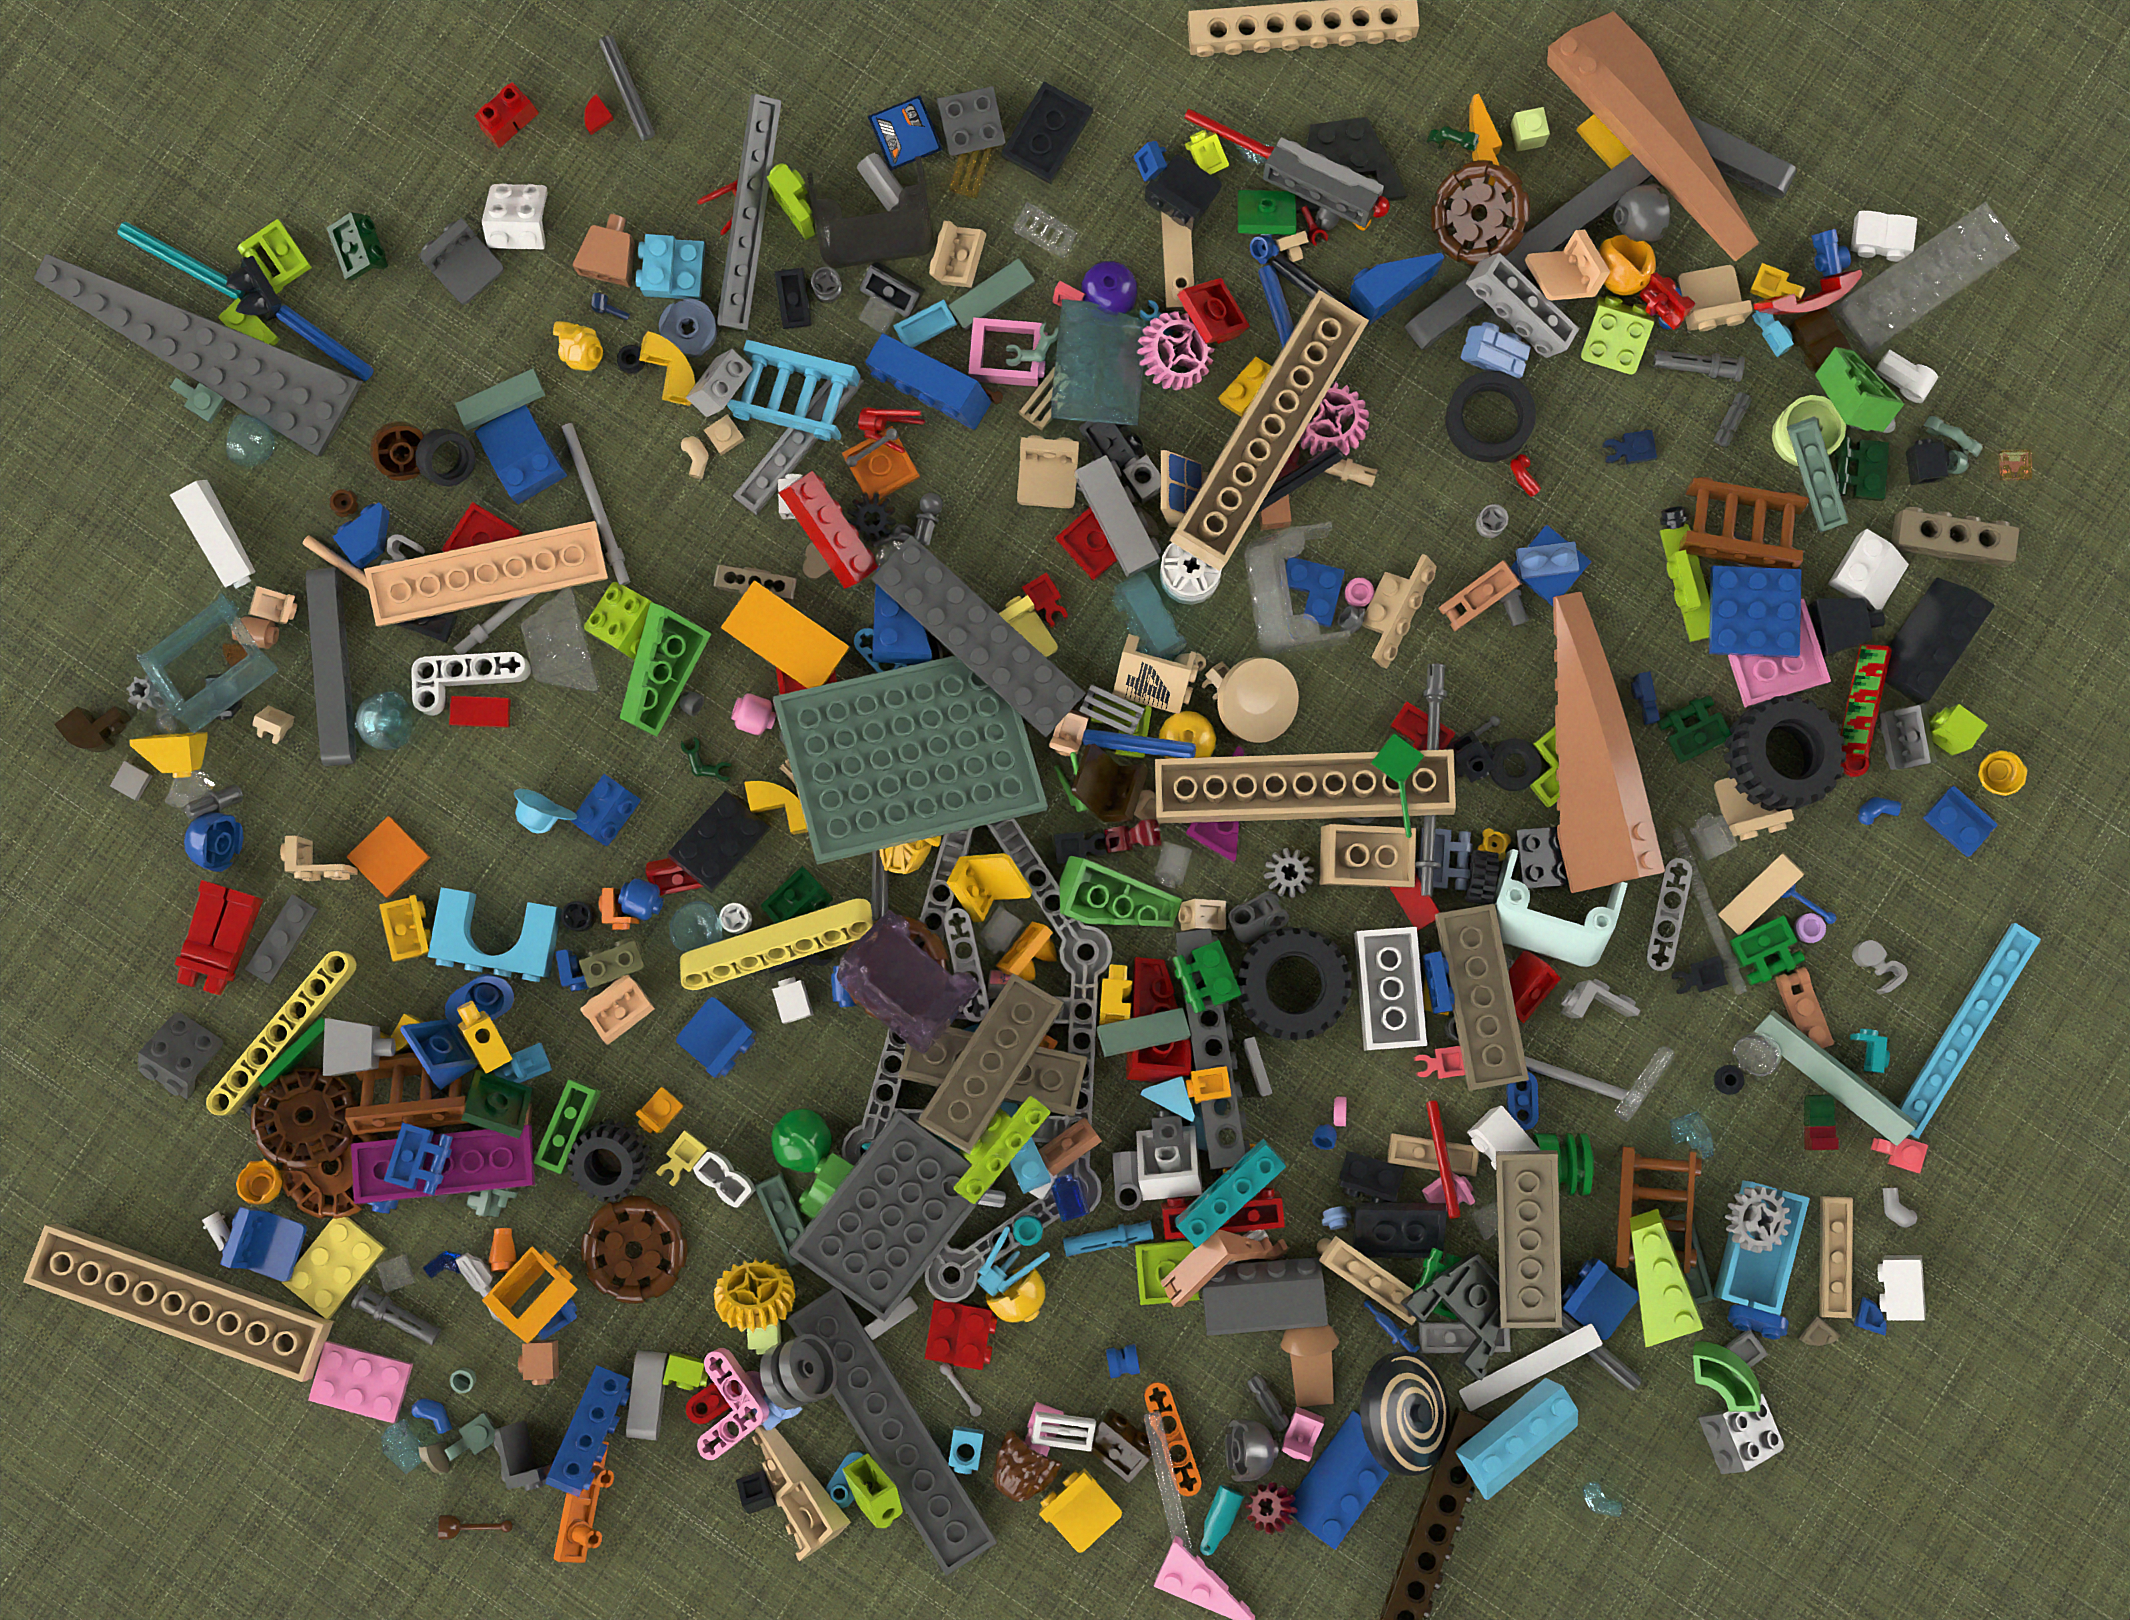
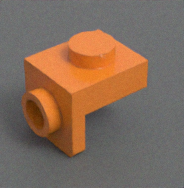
M602 888V895L599 897L602 924L612 925V930H630V925L639 924V919L635 917H624L621 905L618 904L621 889Z

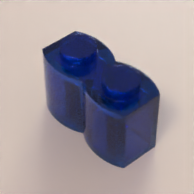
M1072 1173L1054 1179L1055 1184L1050 1188L1061 1222L1090 1213L1079 1177L1073 1178Z

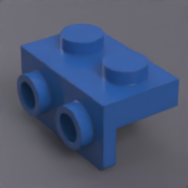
M603 774L575 813L577 819L570 821L595 840L608 846L641 800L609 776Z

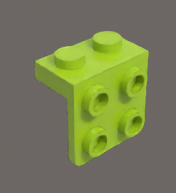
M1607 295L1606 298L1598 296L1595 305V315L1581 352V358L1584 361L1613 370L1634 374L1637 371L1655 322L1654 315H1648L1645 312L1646 306L1634 304L1632 307L1622 304L1623 301L1614 296Z
M613 582L585 623L584 629L635 661L652 601L622 584L619 585L618 582Z

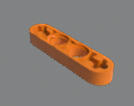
M1152 1382L1145 1389V1402L1175 1488L1183 1496H1193L1201 1488V1477L1171 1391L1163 1382ZM1158 1387L1159 1391L1166 1392L1162 1400L1165 1407L1171 1404L1172 1410H1163L1157 1415L1154 1414L1153 1410H1159L1157 1401L1155 1399L1150 1400L1149 1398L1153 1394L1154 1388ZM1172 1416L1176 1420V1428L1172 1432L1166 1433L1160 1429L1159 1422L1162 1417ZM1179 1444L1185 1447L1186 1457L1181 1461L1172 1460L1169 1456L1172 1446ZM1191 1462L1192 1467H1186L1189 1477H1195L1196 1481L1192 1483L1193 1488L1188 1490L1185 1485L1180 1486L1179 1484L1183 1481L1181 1469L1175 1473L1173 1468L1183 1467Z

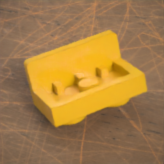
M1255 356L1219 396L1220 403L1242 418L1272 366Z
M410 895L409 898L379 904L392 963L427 955L431 942V933L429 929L424 930L421 918H426L423 901H417L416 895Z

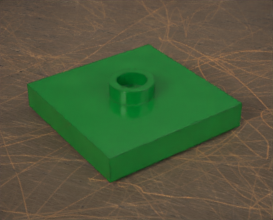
M1238 190V233L1296 235L1295 194L1289 191Z

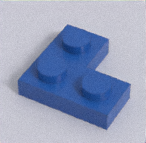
M1288 556L1281 586L1309 593L1302 621L1331 627L1345 570Z

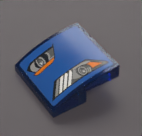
M920 95L867 116L890 171L943 150Z

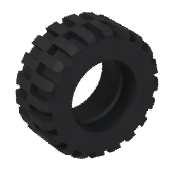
M1784 695L1766 700L1745 711L1739 716V720L1733 723L1730 728V732L1733 735L1727 737L1725 741V747L1729 748V752L1724 754V760L1726 764H1730L1731 770L1727 771L1729 778H1735L1738 783L1735 788L1740 794L1744 792L1748 794L1747 800L1755 805L1761 802V808L1768 811L1774 809L1778 812L1787 809L1797 810L1825 797L1826 793L1831 792L1836 787L1837 782L1835 780L1840 779L1844 772V768L1840 767V764L1846 762V752H1842L1841 746L1845 745L1844 737H1839L1836 729L1840 727L1836 720L1832 722L1829 720L1828 716L1830 713L1825 708L1818 710L1815 708L1816 702L1810 699L1802 701L1800 696L1790 695L1786 698ZM1773 728L1781 729L1791 734L1802 748L1804 766L1801 775L1796 780L1780 775L1768 761L1765 744L1768 733Z
M1284 927L1266 934L1250 947L1238 969L1237 984L1242 994L1238 998L1245 1011L1244 1013L1258 1029L1278 1039L1302 1040L1324 1033L1344 1013L1347 1008V1001L1351 996L1350 981L1352 978L1351 972L1348 971V962L1345 956H1342L1338 950L1339 947L1333 941H1329L1320 932L1309 930L1310 928ZM1288 956H1299L1309 960L1317 968L1321 977L1322 985L1318 999L1312 1006L1299 1012H1290L1279 1008L1272 1002L1266 989V978L1270 968L1275 962Z

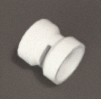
M728 904L720 912V924L731 933H744L752 924L751 912L741 904Z

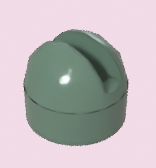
M1950 450L1948 452L1950 457V463L1947 467L1948 473L1962 474L1969 467L1968 456L1961 451Z
M468 1367L457 1369L450 1378L451 1387L458 1393L469 1392L476 1383V1374ZM459 1373L462 1374V1375H464V1376H466V1377H468L469 1379H467V1378H465V1377H463V1376H459Z

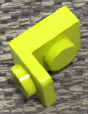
M1202 130L1190 136L1191 141L1187 142L1185 147L1191 151L1196 166L1210 175L1229 166L1216 133H1207L1206 130Z

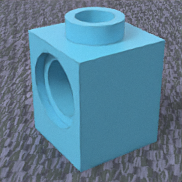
M955 1426L948 1466L954 1467L955 1472L972 1474V1470H978L985 1430ZM967 1443L973 1447L974 1455L971 1458H963L959 1455L958 1447L961 1444Z

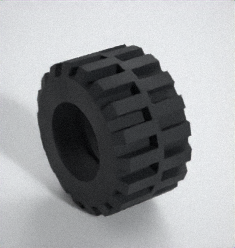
M607 1119L604 1123L600 1121L590 1127L573 1144V1149L569 1152L568 1156L571 1159L568 1163V1170L574 1172L570 1176L572 1181H578L579 1186L577 1188L581 1192L585 1189L588 1192V1197L593 1199L596 1195L598 1196V1201L605 1202L608 1197L610 1201H616L620 1196L622 1198L627 1196L646 1175L649 1169L647 1166L650 1163V1156H646L650 1149L648 1144L643 1145L642 1142L645 1138L642 1133L639 1136L635 1133L637 1128L633 1125L627 1128L625 1127L626 1122L621 1120L617 1124L614 1123V1119ZM597 1149L612 1151L621 1162V1172H613L606 1169L598 1159Z

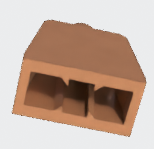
M610 214L606 228L596 225L590 227L573 262V268L578 275L625 287L631 286L635 242L630 234L623 232L626 223L624 217Z

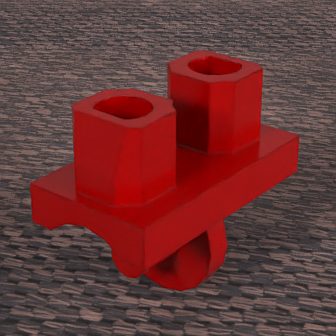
M1656 272L1651 274L1649 284L1640 292L1639 296L1648 304L1645 309L1648 315L1658 314L1675 330L1680 327L1685 317L1690 314L1695 306V302L1689 296L1682 297L1675 291V282L1670 277L1662 278Z

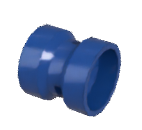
M1135 1344L1126 1345L1124 1349L1119 1350L1115 1347L1106 1349L1111 1379L1118 1378L1123 1373L1131 1375L1140 1374Z

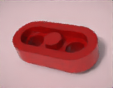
M732 1380V1391L737 1395H741L738 1389V1381ZM713 1382L688 1400L686 1414L693 1423L705 1424L729 1409L730 1405ZM698 1403H705L707 1405V1412H699L697 1408Z

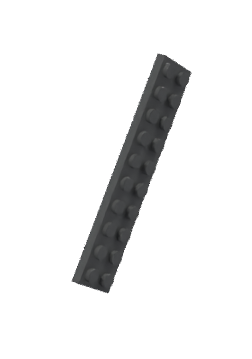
M834 1287L788 1317L787 1321L797 1336L813 1334L821 1338L830 1348L837 1368V1380L832 1391L833 1395L874 1461L896 1485L902 1506L945 1575H949L996 1544L997 1539L952 1467L948 1466L949 1462L876 1345L864 1330V1326L842 1291Z

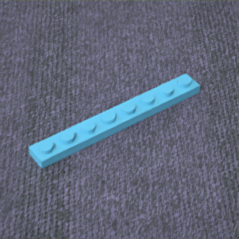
M2012 923L1898 1107L1918 1123L1916 1128L1909 1134L1913 1138L1918 1139L2041 940L2017 923Z

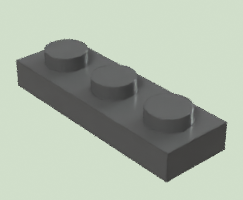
M292 894L245 970L266 983L273 985L320 910L297 895Z

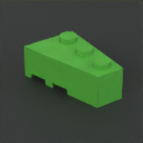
M1835 347L1815 374L1846 425L1860 427L1865 431H1870L1871 429L1884 432L1904 405L1901 399L1852 350Z

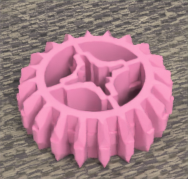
M1178 311L1170 313V316L1167 313H1163L1159 316V319H1152L1150 326H1146L1143 329L1145 336L1140 337L1138 342L1144 347L1138 349L1137 353L1144 355L1145 359L1141 360L1139 365L1148 366L1149 369L1146 370L1145 375L1154 374L1153 383L1158 384L1162 381L1163 389H1168L1172 385L1173 390L1178 391L1182 386L1184 389L1192 387L1193 383H1200L1202 380L1201 376L1208 374L1209 370L1206 366L1211 365L1213 360L1207 355L1213 353L1215 349L1205 344L1193 321H1189L1188 313H1184L1181 316ZM1173 329L1181 332V335L1174 338L1171 335L1166 336L1163 334V331ZM1177 345L1178 352L1176 353H1179V355L1174 357V350L1176 349H1173V347ZM1158 350L1160 351V353H1161V355H1162V359H1160ZM1178 364L1181 367L1186 366L1189 370L1186 373H1177L1170 370V368Z
M1336 381L1333 383L1332 388H1329L1318 407V416L1313 418V422L1307 425L1299 441L1302 440L1301 447L1303 450L1311 446L1310 454L1313 456L1318 451L1323 452L1329 447L1336 445L1347 456L1350 451L1349 446L1354 449L1359 447L1358 440L1365 439L1366 433L1364 430H1367L1369 427V422L1366 420L1369 417V412L1364 409L1365 401L1358 400L1359 394L1357 391L1348 394V385L1344 386L1341 390L1338 389ZM1352 417L1353 424L1351 428L1342 434L1341 425L1346 423L1348 418ZM1320 435H1328L1330 438L1322 437Z

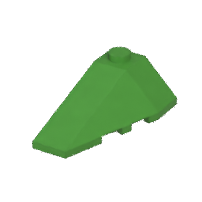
M1069 856L1059 882L1060 913L1085 924L1173 927L1183 900L1087 859Z

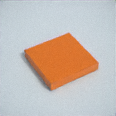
M893 426L878 434L882 437L886 436L887 430L893 428ZM899 437L896 440L892 441L904 448ZM869 438L842 452L845 461L849 456H856L877 441ZM884 444L857 461L855 467H849L862 492H867L869 500H872L874 492H879V499L920 478L906 450L904 453H900Z
M387 816L346 856L388 899L431 858L391 816Z

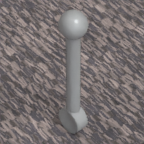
M943 1363L940 1366V1372L947 1375L970 1407L971 1415L979 1416L982 1411L981 1406L972 1401L951 1372V1366L948 1363Z

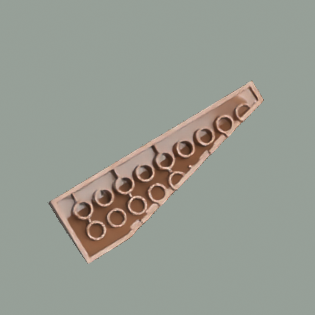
M1614 11L1569 30L1548 46L1547 65L1734 261H1737L1758 245L1759 241L1652 50Z
M1582 592L1553 597L1554 635L1557 636V649L1554 650V662H1557L1555 691H1558V705H1555L1556 754L1559 755V769H1556V781H1559L1560 798H1557V811H1560V825H1557V836L1571 893L1663 873L1665 869L1628 724L1604 650Z

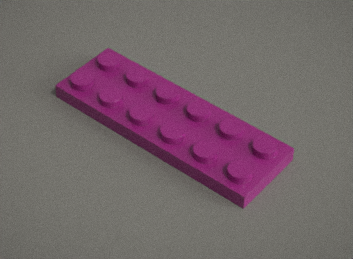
M524 1125L519 1139L490 1129L444 1134L453 1137L449 1148L452 1149L450 1158H446L441 1173L444 1177L442 1183L438 1184L435 1195L423 1192L426 1180L418 1179L415 1190L384 1181L397 1139L351 1144L354 1204L534 1186L535 1174L531 1125ZM441 1134L433 1135L430 1143L438 1145ZM427 1152L422 1170L430 1171L435 1154Z

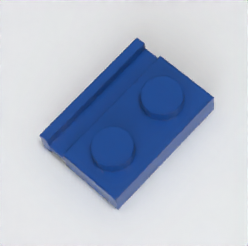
M1954 785L1950 786L1947 792L1922 817L1966 857L1971 856L1990 835V832L1998 826L1995 821Z

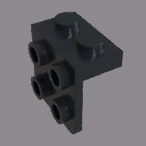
M1175 155L1158 180H1150L1145 188L1144 201L1153 209L1162 211L1171 217L1177 224L1193 231L1221 190L1222 183L1184 157Z

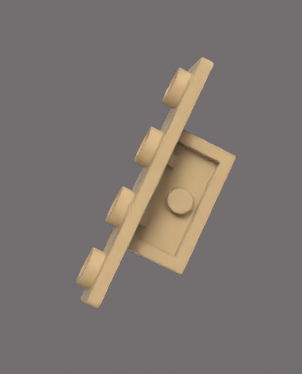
M1421 555L1410 579L1385 572L1363 616L1364 622L1362 626L1382 633L1372 658L1383 668L1387 669L1390 662L1395 659L1398 646L1403 636L1409 631L1411 619L1415 611L1421 606L1423 595L1428 585L1434 580L1437 566L1427 555Z

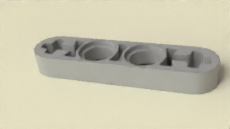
M1675 858L1666 865L1647 951V962L1652 969L1657 971H1664L1670 968L1676 953L1692 877L1690 863L1682 858ZM1677 863L1683 864V869L1687 870V875H1682L1679 880V885L1685 884L1684 891L1676 887H1666L1667 881L1674 882L1675 875L1670 872V868L1676 867ZM1668 892L1678 893L1681 897L1680 906L1675 909L1668 908L1664 904V896ZM1664 920L1671 921L1675 926L1674 934L1668 938H1664L1658 933V925ZM1655 938L1662 942H1673L1672 948L1665 946L1664 955L1668 956L1669 960L1668 962H1663L1661 966H1656V960L1652 959V954H1657L1660 945H1654Z
M954 908L946 913L944 926L963 1013L968 1020L981 1022L988 1013L990 1005L969 914L963 909ZM954 914H959L960 918L966 919V922L961 924L963 934L969 931V938L960 937L952 941L951 935H957L956 927L949 925V921L954 919ZM961 942L969 943L972 947V954L967 959H960L956 956V946ZM973 971L978 975L979 981L975 987L966 988L962 984V976L965 972ZM982 989L983 995H976L980 1005L984 1004L985 1010L980 1011V1017H975L974 1013L968 1012V1008L972 1007L971 997L965 999L964 993H974Z

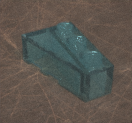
M1146 571L1114 587L1115 596L1112 597V600L1119 612L1124 611L1129 621L1125 622L1130 634L1140 637L1139 640L1143 645L1139 647L1141 653L1170 660L1186 651L1187 641L1183 635H1179L1173 624L1175 623L1173 617L1167 613L1162 599Z

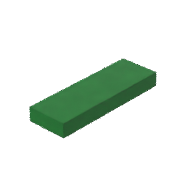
M320 1017L258 1077V1081L264 1088L279 1075H287L324 1039V1017Z

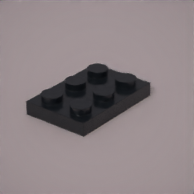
M1044 81L1001 153L1002 158L1051 184L1092 116L1093 108Z
M725 790L668 851L667 857L710 893H713L769 832L770 827Z
M1355 1203L1353 1248L1367 1258H1429L1432 1248L1440 1251L1444 1249L1447 1215L1446 1203Z

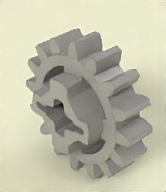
M1755 1186L1754 1189L1745 1187V1195L1736 1193L1734 1196L1737 1203L1728 1204V1207L1733 1211L1732 1214L1725 1215V1218L1732 1222L1726 1230L1735 1233L1731 1240L1740 1243V1248L1756 1253H1761L1762 1250L1770 1252L1772 1251V1244L1779 1246L1782 1244L1779 1238L1780 1235L1788 1236L1784 1225L1791 1224V1220L1785 1218V1214L1790 1211V1208L1781 1206L1785 1199L1784 1197L1776 1196L1775 1190L1761 1186ZM1761 1200L1767 1202L1770 1207L1767 1208L1766 1203L1761 1202ZM1750 1231L1751 1236H1755V1239L1751 1238L1746 1232Z

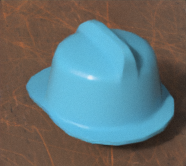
M517 789L514 792V796L518 800L515 811L517 821L533 833L549 831L558 819H577V815L573 811L555 804L547 797L535 791Z

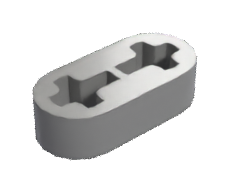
M908 1296L898 1304L885 1322L877 1318L865 1326L864 1330L870 1339L874 1340L917 1310L918 1306L912 1297Z

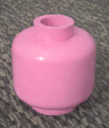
M751 693L745 694L743 698H737L731 715V719L735 720L737 729L754 735H761L766 728L772 729L776 718V713L772 712L771 701Z

